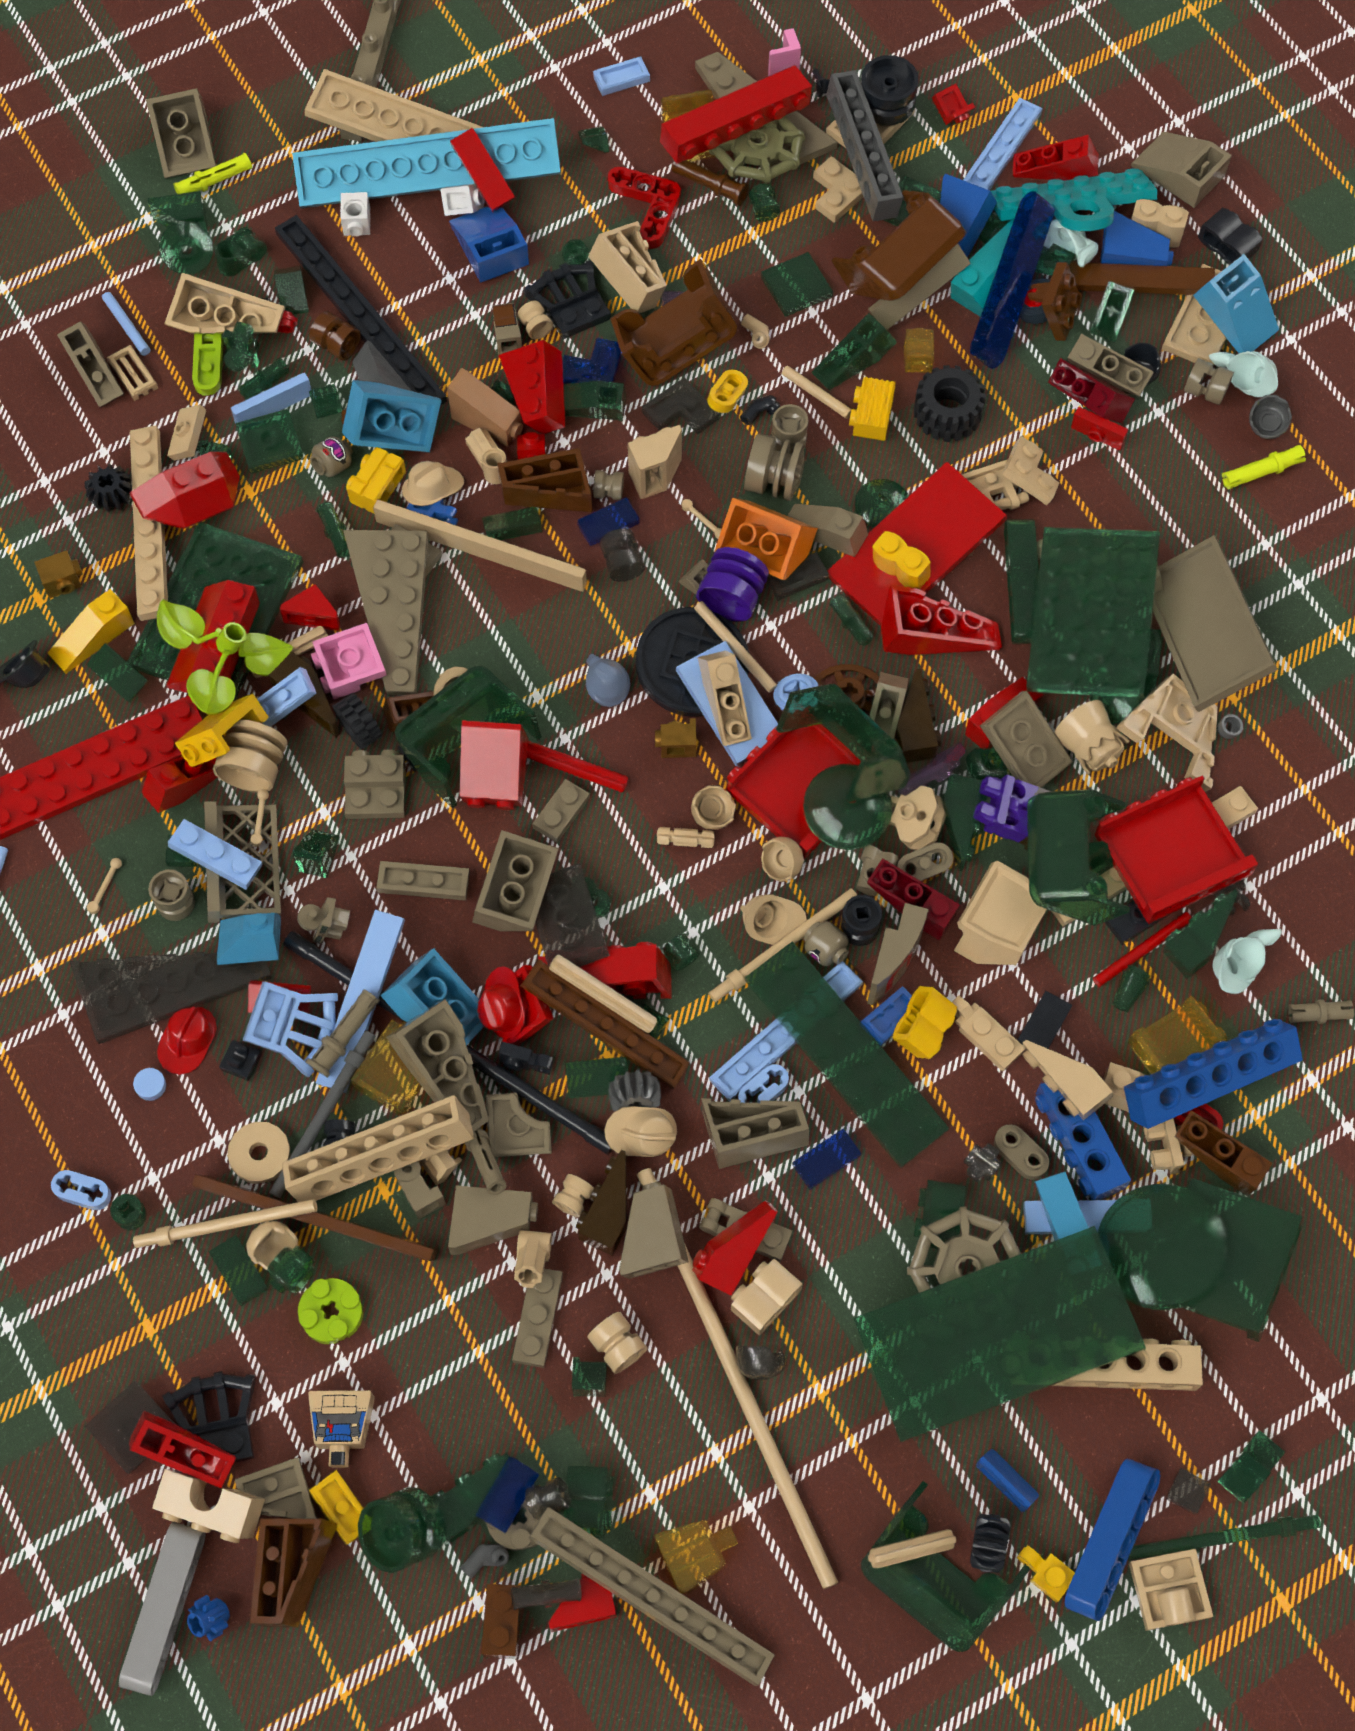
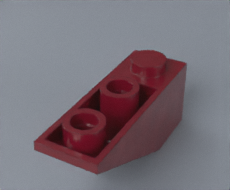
M1062 358L1059 359L1047 382L1102 418L1121 424L1135 398L1119 388Z
M883 858L867 881L870 887L901 914L903 913L905 903L929 909L923 931L939 941L951 925L960 906Z

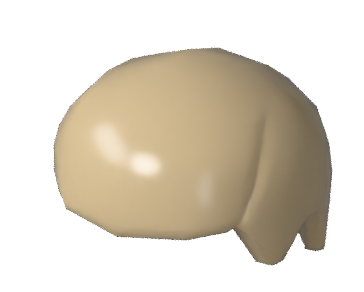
M706 786L696 792L691 804V813L697 824L705 829L719 830L734 820L736 803L728 791L720 786Z
M776 837L763 844L762 867L770 878L779 882H785L793 879L800 873L804 859L802 849L796 841L789 837Z
M267 1221L251 1232L246 1243L247 1253L255 1264H260L265 1270H273L283 1266L292 1258L297 1250L298 1239L284 1223Z

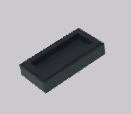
M1045 991L1017 1041L1023 1045V1042L1028 1040L1049 1049L1073 1005Z

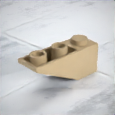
M721 651L698 657L703 686L723 746L751 740L735 654Z
M1028 1040L1023 1042V1049L1025 1050L1022 1054L1033 1069L1038 1066L1045 1074L1042 1078L1053 1093L1058 1090L1066 1100L1062 1103L1073 1117L1079 1114L1085 1120L1113 1097V1091L1092 1067Z

